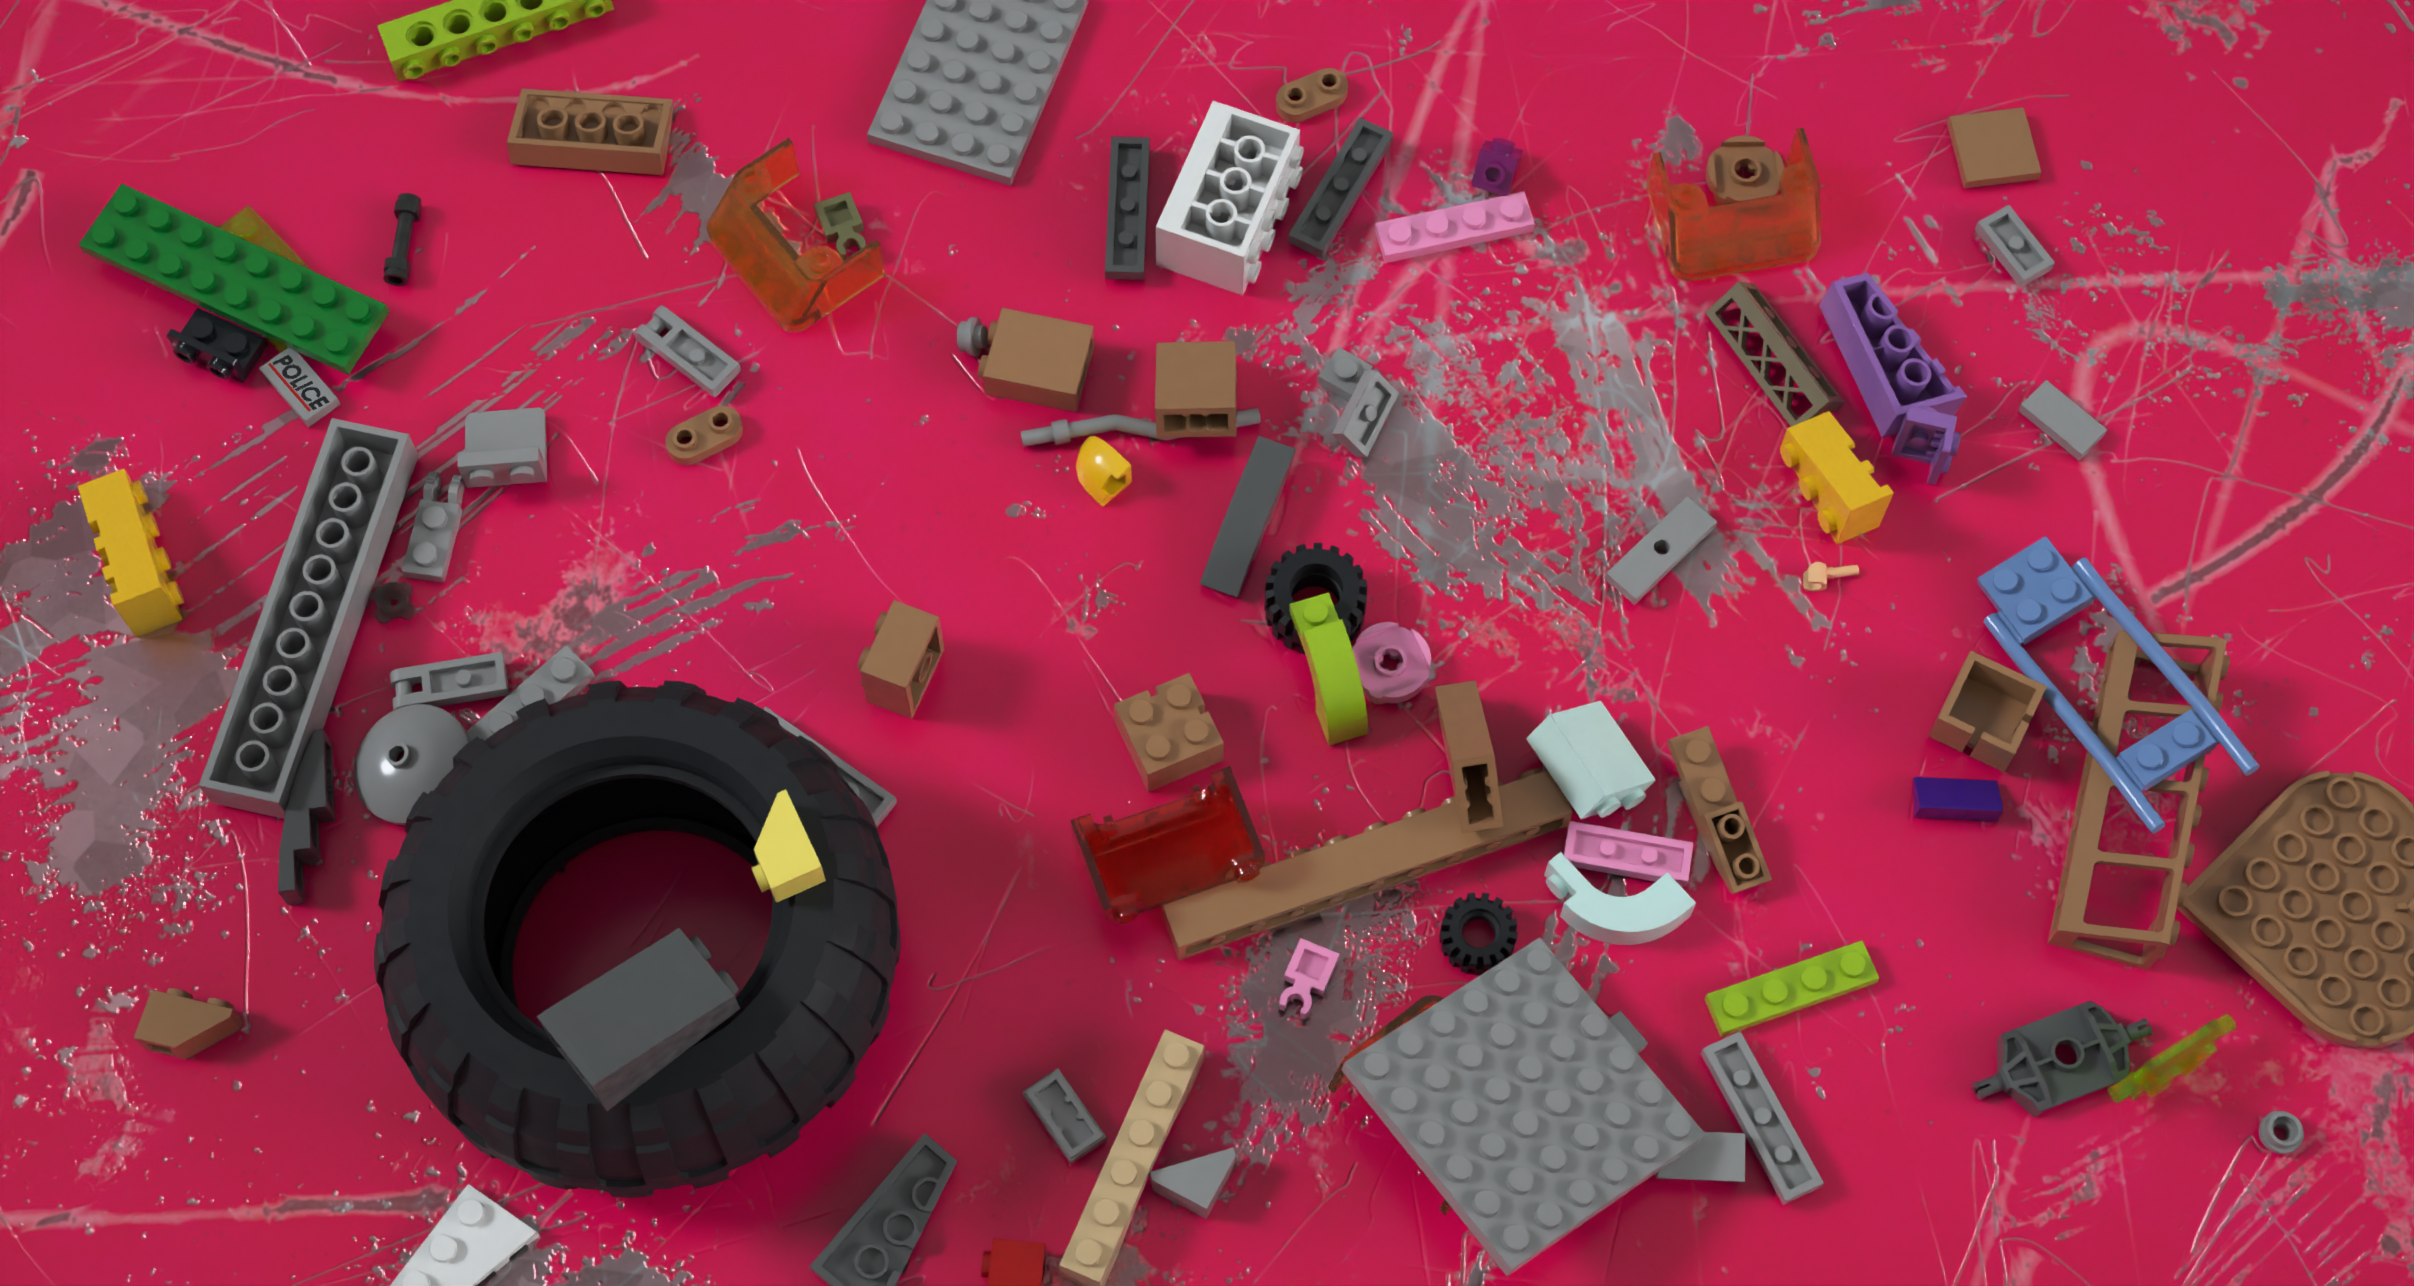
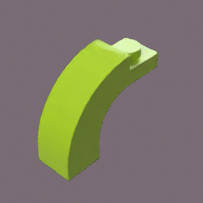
M1329 592L1290 603V614L1305 651L1313 679L1316 698L1315 711L1328 746L1367 735V709L1359 670L1343 620L1338 618Z

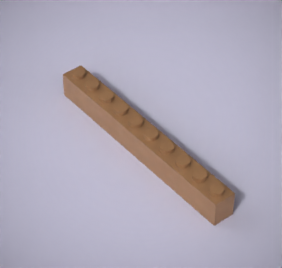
M1540 768L1532 769L1521 774L1516 781L1505 785L1501 781L1498 782L1504 827L1462 833L1455 796L1443 801L1440 807L1426 811L1425 808L1412 810L1406 813L1402 820L1388 825L1385 821L1374 823L1363 830L1364 833L1350 838L1347 835L1333 837L1326 841L1323 847L1312 851H1309L1308 848L1295 850L1289 853L1285 860L1271 865L1269 862L1254 864L1242 875L1230 878L1229 875L1216 877L1206 884L1207 887L1192 892L1190 889L1175 891L1167 897L1166 901L1161 902L1162 918L1177 958L1182 960L1565 828L1571 820L1572 808L1548 770L1542 772Z

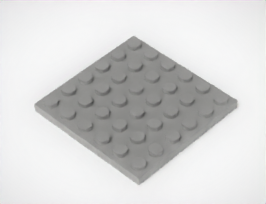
M1540 937L1345 1061L1341 1069L1506 1276L1515 1272L1696 1146L1706 1135Z

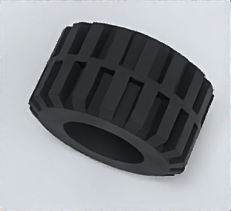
M1314 543L1313 549H1307L1305 544L1296 546V553L1292 554L1289 550L1283 553L1281 563L1275 561L1271 567V574L1267 575L1264 604L1267 625L1273 626L1272 634L1277 640L1282 637L1285 638L1284 646L1291 650L1295 645L1299 646L1301 654H1305V651L1292 620L1289 604L1295 602L1292 597L1304 588L1322 587L1336 596L1339 602L1334 607L1339 620H1343L1350 642L1355 638L1356 630L1360 631L1363 624L1367 602V582L1363 580V570L1360 565L1353 566L1354 558L1348 553L1343 557L1340 556V548L1331 545L1329 550L1322 549L1323 543Z

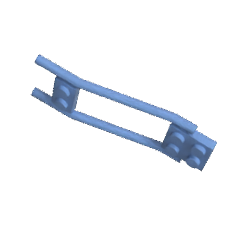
M2045 536L1977 578L1978 586L1998 611V613H1992L1987 616L1983 623L2026 677L2047 686L2043 698L2102 767L2152 834L2160 831L2166 824L2141 791L2145 792L2210 752L2219 743H2221L2246 776L2254 773L2260 767L2209 700L2110 589L2087 558H2081L2070 567ZM2096 598L2194 709H2190L2120 752L2116 758L2021 646L2022 644L2026 645L2091 605Z

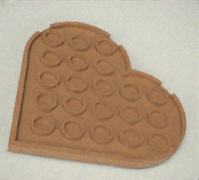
M2328 770L2308 775L2288 787L2187 887L2184 902L2181 907L2177 906V909L2295 1017L2320 1036L2342 1045L2360 1048H2376L2394 1044L2414 1033V806L2402 793L2391 785L2361 772L2354 771L2352 774L2329 773Z

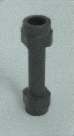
M410 193L400 194L395 202L394 214L398 219L392 255L386 258L384 263L383 279L386 283L394 286L406 285L410 277L411 266L407 260L413 223L420 220L421 199Z

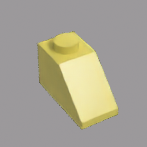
M787 790L778 792L754 847V853L759 865L751 868L761 892L770 889L776 903L826 881L822 866Z

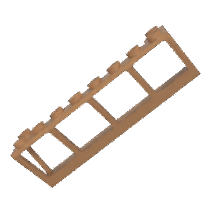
M2121 630L2117 631L2107 649L2091 728L2115 758L2124 714L2177 718L2190 709L2194 710L2188 705L2129 700L2128 694L2135 659L2153 662L2142 650H2138V645L2129 634ZM2150 633L2160 646L2210 650L2200 664H2192L2177 659L2173 660L2182 671L2195 674V686L2219 713L2223 701V693L2217 692L2219 680L2225 679L2230 664V656L2224 655L2227 640L2218 637ZM2088 751L2086 752L2048 944L2148 970L2158 958L2163 959L2169 945H2175L2180 930V922L2174 920L2177 906H2182L2187 892V882L2182 881L2184 868H2189L2195 845L2189 843L2191 829L2196 830L2202 813V806L2196 804L2198 791L2203 792L2209 775V768L2203 767L2205 755L2186 766L2183 782L2163 780L2146 790L2150 792L2181 794L2169 858L2103 852L2098 849L2109 789L2117 787ZM2095 864L2166 871L2158 915L2148 931L2093 925L2084 922ZM2077 937L2144 944L2142 955L2136 956L2077 940Z

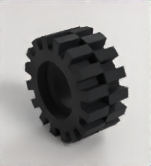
M1475 893L1467 894L1466 900L1459 897L1454 901L1453 907H1448L1442 920L1439 940L1442 942L1441 950L1444 956L1449 955V963L1453 967L1458 963L1461 965L1460 971L1467 973L1468 969L1475 970L1474 975H1481L1483 970H1489L1508 958L1509 955L1511 956L1515 947L1518 932H1516V918L1512 919L1511 917L1513 911L1509 906L1504 909L1502 907L1503 900L1496 897L1495 901L1489 900L1490 894L1482 893L1481 898H1476ZM1472 920L1485 921L1493 928L1495 938L1486 947H1472L1463 938V927Z

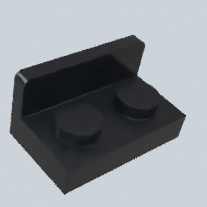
M199 308L195 310L181 333L170 329L166 335L174 348L173 353L182 361L192 365L196 361L207 366V369L212 374L221 379L227 380L231 377L244 383L268 346L265 338Z

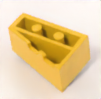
M1830 411L1787 428L1780 446V453L1784 463L1789 468L1793 467L1796 472L1803 496L1806 500H1811L1817 509L1821 528L1826 534H1831L1837 545L1878 528L1894 492L1888 484L1880 487L1870 475L1874 472V467L1868 460L1860 462L1851 451L1852 448H1855V443Z

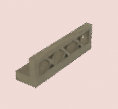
M1738 281L1705 312L1790 426L1816 417L1822 412L1830 411V413H1834L1845 404V401L1756 284ZM1733 301L1741 309L1739 327L1729 326L1720 314ZM1749 321H1750V323L1754 326V328H1749V327H1748V326H1749ZM1733 331H1739V336L1737 337ZM1748 332L1759 333L1763 338L1762 357L1751 356L1746 349ZM1771 350L1777 358L1771 357ZM1756 361H1761V368ZM1770 362H1780L1786 369L1785 387L1774 386L1769 380ZM1794 381L1800 388H1794ZM1779 391H1784V397H1782ZM1793 392L1804 393L1813 405L1800 418L1791 409Z

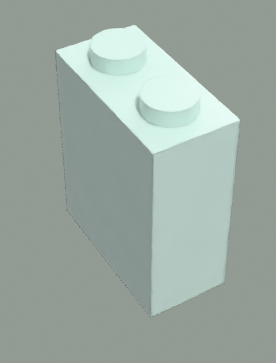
M1601 701L1550 714L1526 738L1580 819L1596 814L1603 818L1622 806L1626 810L1631 809L1646 798L1644 791L1656 781Z

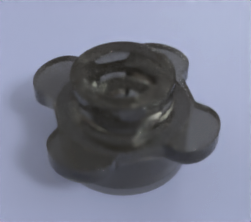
M389 582L378 586L373 591L372 596L378 608L375 612V618L378 622L386 624L391 619L403 618L408 620L414 616L416 609L411 604L410 597L413 593V588L409 583ZM392 600L398 601L394 606L390 604Z

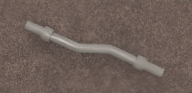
M1258 408L1237 411V427L1261 423ZM1118 414L1067 423V419L1051 422V426L1020 431L1023 447L1053 441L1055 445L1071 442L1070 438L1113 430L1161 440L1182 438H1157L1156 422Z

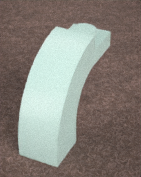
M1561 852L1548 862L1544 874L1550 891L1557 898H1565L1567 900L1563 904L1560 917L1585 936L1609 944L1634 945L1661 938L1686 921L1691 916L1696 902L1668 872L1645 891L1627 897L1608 895L1596 889Z

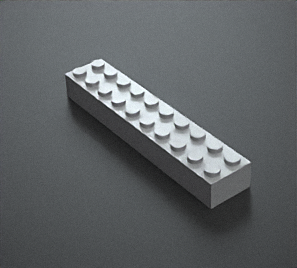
M334 418L331 419L199 783V787L211 803L282 819L285 818V811L297 769L314 730L324 728L419 456L409 434Z

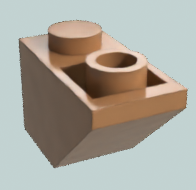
M168 988L167 993L151 990L134 1039L145 1050L186 1060L241 1030L244 1021L233 1010L234 1006L227 1001L217 998H209L207 1003L193 1000L192 994L175 988Z

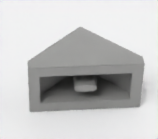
M1234 1148L1151 1171L1150 1184L1152 1190L1207 1219L1235 1168L1236 1154Z

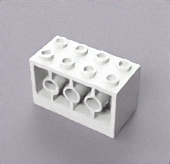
M1212 101L1156 225V266L1243 295L1248 283L1254 284L1258 278L1262 264L1258 260L1262 251L1268 252L1272 246L1275 237V230L1272 228L1276 219L1283 220L1289 204V198H1286L1289 189H1296L1300 182L1303 167L1299 166L1304 152V147L1299 146L1300 130Z

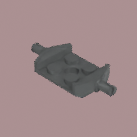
M2088 1001L2002 1033L1997 1039V1072L1991 1077L1973 1082V1092L1978 1091L1975 1094L1978 1100L2000 1091L2006 1092L2033 1117H2037L2043 1111L2113 1084L2117 1086L2123 1084L2129 1076L2130 1059L2128 1045L2135 1040L2151 1036V1025L2146 1027L2149 1024L2146 1018L2123 1026L2122 1023L2117 1024L2103 1007ZM2058 1045L2071 1047L2076 1053V1063L2067 1065L2060 1062L2055 1055V1047Z

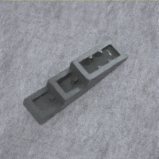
M1258 436L1222 522L1199 584L1237 598L1240 597L1252 561L1256 559L1267 525H1270L1297 449Z
M323 729L314 730L297 769L285 811L279 848L278 893L288 905L305 903L304 864L320 862L319 823L336 821L333 744Z

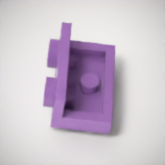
M1909 406L1894 440L1891 455L1930 464L1927 484L1935 485L1940 473H1948L1952 456H1956L1961 433L1954 432L1957 416L1940 413L1928 406Z

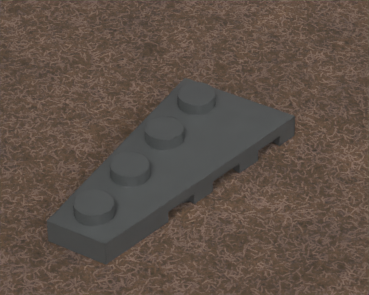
M924 1133L813 1261L809 1269L829 1286H895L957 1160Z

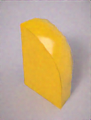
M1089 436L1079 450L1076 462L1078 480L1086 492L1104 507L1132 482L1131 464L1104 440L1096 436Z

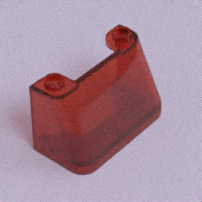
M1230 766L1211 772L1212 784L1204 788L1203 791L1200 790L1199 785L1191 787L1190 796L1116 821H1113L1110 814L1103 817L1104 824L1095 823L1091 813L1070 820L1073 845L1106 920L1115 921L1116 924H1126L1137 919L1142 912L1235 880L1237 883H1245L1260 875L1259 870L1265 864V853Z

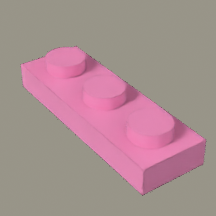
M1569 821L1563 855L1576 868L1655 882L1668 872L1680 886L1686 887L1689 880L1694 843Z

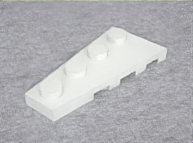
M468 1184L390 1286H476L493 1271L496 1273L510 1261L509 1258L525 1244L528 1246L540 1235Z

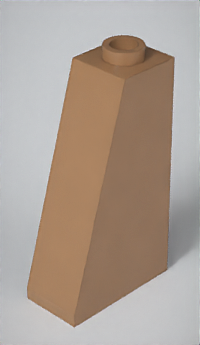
M1476 680L1436 686L1435 692L1439 721L1462 833L1504 827L1495 755Z

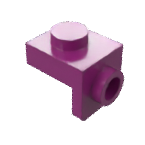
M1493 138V141L1486 140L1479 152L1471 183L1472 186L1504 196L1508 195L1514 173L1520 164L1523 150L1515 148V143L1506 139Z

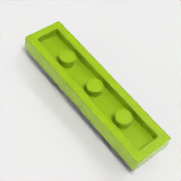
M1861 940L1708 993L1704 1000L1720 1037H1724L1876 984L1879 976L1864 942Z

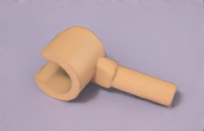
M1814 562L1803 574V587L1811 592L1825 590L1827 588V579L1858 575L1859 567L1858 565L1833 568L1827 567L1822 562Z

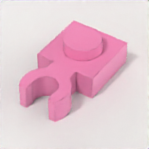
M1300 938L1284 974V980L1292 983L1293 986L1285 989L1281 994L1279 1009L1284 1011L1290 1000L1299 999L1303 1003L1300 1018L1306 1019L1312 1007L1311 992L1321 996L1324 995L1340 954Z

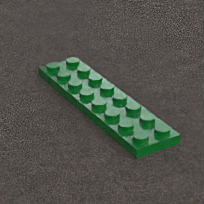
M122 183L78 244L84 253L347 375H349L390 312L387 305Z

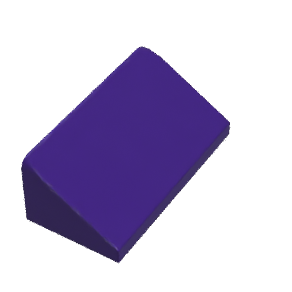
M1929 777L1913 778L1914 818L1997 822L2003 813L1997 781Z

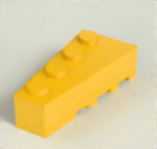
M121 469L78 485L88 523L94 534L99 533L100 535L93 538L96 550L105 565L102 571L107 584L110 585L113 592L110 594L112 604L137 638L183 620L178 605L183 604L184 599L176 581L170 582L166 571L171 570L172 565L164 547L158 548L154 537L160 536V531L152 513L146 514L142 504L148 502V497L141 481H132L126 470Z

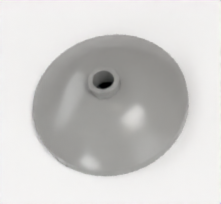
M407 705L386 714L367 732L356 754L354 782L363 804L382 820L405 826L406 819L423 792L429 794L430 791H434L441 780L454 768L453 757L470 742L467 731L453 715L432 705ZM404 751L403 758L396 762L398 755Z

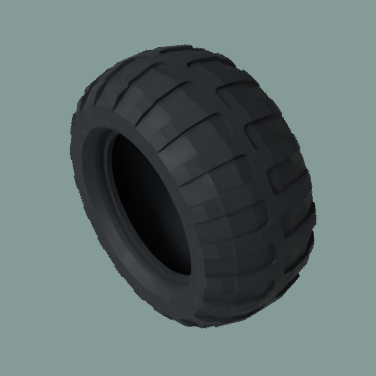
M665 680L664 685H659V687L642 686L627 688L621 681L600 682L588 685L589 690H587L586 694L568 697L550 705L544 698L516 711L518 717L516 721L499 729L485 741L477 736L466 744L453 757L454 768L441 780L436 789L430 791L429 794L425 792L421 794L406 819L405 831L407 835L402 843L399 855L395 860H388L383 875L378 903L382 909V923L380 933L376 935L374 970L376 982L380 986L383 995L385 1012L388 1018L387 1026L400 1056L404 1059L418 1085L441 1114L477 1149L491 1158H498L510 1166L523 1170L530 1174L534 1180L561 1189L603 1190L610 1192L612 1197H647L654 1195V1190L668 1189L681 1185H693L694 1189L729 1179L728 1172L730 1170L743 1166L765 1153H768L771 1158L785 1150L800 1138L798 1132L805 1124L812 1120L825 1106L831 1108L836 1104L856 1078L854 1072L857 1065L867 1052L869 1045H872L879 1037L886 1022L890 1008L889 996L895 976V967L899 962L900 928L892 874L873 817L863 800L857 797L854 790L840 775L837 765L816 744L801 735L797 737L785 730L779 724L777 717L753 703L738 697L735 702H727L707 695L705 690L694 684ZM786 789L822 866L826 881L778 903L775 902L772 895V920L768 940L754 973L735 997L740 1009L614 1107L606 1111L555 1047L546 1031L519 1011L513 985L514 950L518 933L532 902L553 875L582 852L607 840L637 832L675 831L697 835L727 847L753 867L759 865L754 853V847L777 793Z

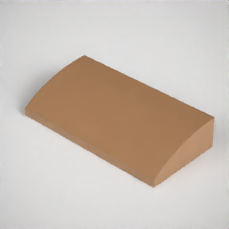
M522 88L507 140L510 162L513 165L663 175L671 133L673 99Z

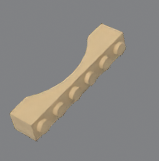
M1166 1029L1164 1030L1059 1264L1061 1277L1081 1286H1105L1150 1172L1174 1121L1189 1096L1204 1062V1045Z

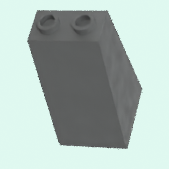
M678 928L537 1016L552 1043L606 1111L614 1107L740 1009L734 995L739 991V988L724 969L718 973L713 970L707 962L712 956L696 935L688 939L682 930Z

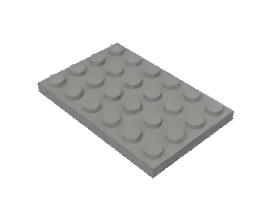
M926 0L867 133L868 142L1011 186L1089 0Z

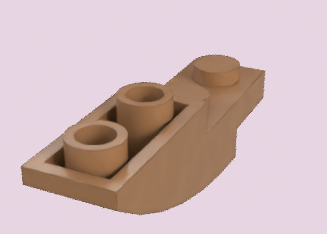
M1709 726L1669 739L1667 744L1681 778L1678 785L1701 839L1731 894L1771 881V875L1743 802H1737Z

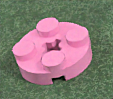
M1382 622L1368 627L1356 639L1352 649L1359 670L1363 692L1372 703L1381 705L1404 702L1416 696L1426 686L1431 665V653L1425 639L1412 628L1409 631L1406 628L1398 627L1399 623ZM1384 655H1389L1392 660L1399 658L1401 663L1397 665L1396 670L1389 671L1380 666L1383 664Z

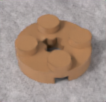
M1734 136L1723 141L1721 147L1717 148L1710 155L1706 167V182L1710 191L1714 194L1715 202L1722 207H1732L1740 210H1753L1771 205L1784 179L1785 168L1780 154L1776 150L1773 153L1764 146L1765 141L1753 136ZM1740 167H1747V171L1754 173L1755 176L1745 179L1736 173H1739Z

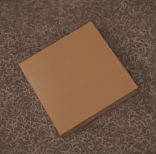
M2024 107L1949 116L1947 126L1964 189L2039 180L2042 172Z

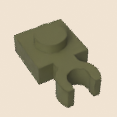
M850 192L813 204L827 242L830 243L837 240L838 257L843 263L848 262L846 249L850 246L858 247L862 257L867 255L865 239L859 234V232L864 231L863 222Z

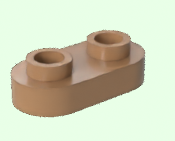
M1324 68L1287 83L1277 92L1276 111L1283 120L1299 123L1340 106L1347 98V78L1337 69ZM1324 83H1333L1335 85L1328 87ZM1293 96H1298L1301 99L1298 101H1293L1289 98Z
M722 405L713 407L674 426L668 432L665 440L670 458L680 465H693L733 446L740 440L743 433L741 418L735 409ZM719 420L728 421L722 427L715 426V423ZM684 437L692 438L687 444L679 443Z

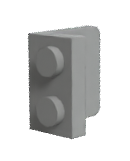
M537 407L469 413L465 418V452L457 453L458 469L466 487L547 482L546 415L544 410Z

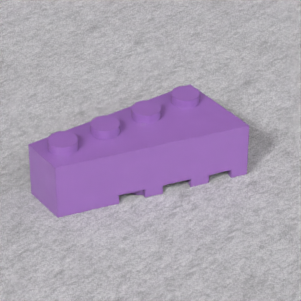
M1868 273L1833 281L1819 307L1881 437L1885 438L1898 433L1909 406H1928L1940 413L1954 416L1967 398V395L1959 385L1954 387L1944 375L1946 369L1937 358L1934 360L1930 358L1919 344L1922 339L1914 329H1908L1897 317L1899 311Z

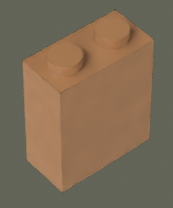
M1001 308L998 322L992 321L990 324L987 339L988 344H991L989 355H982L978 369V378L983 379L985 394L1077 413L1095 345L1094 326Z
M1236 341L1166 342L1156 344L1155 419L1157 438L1237 436Z

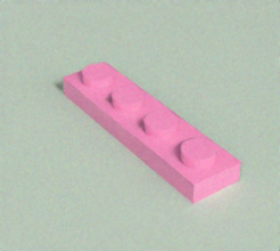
M1523 191L1375 223V233L1384 263L1533 232L1535 223L1525 192Z

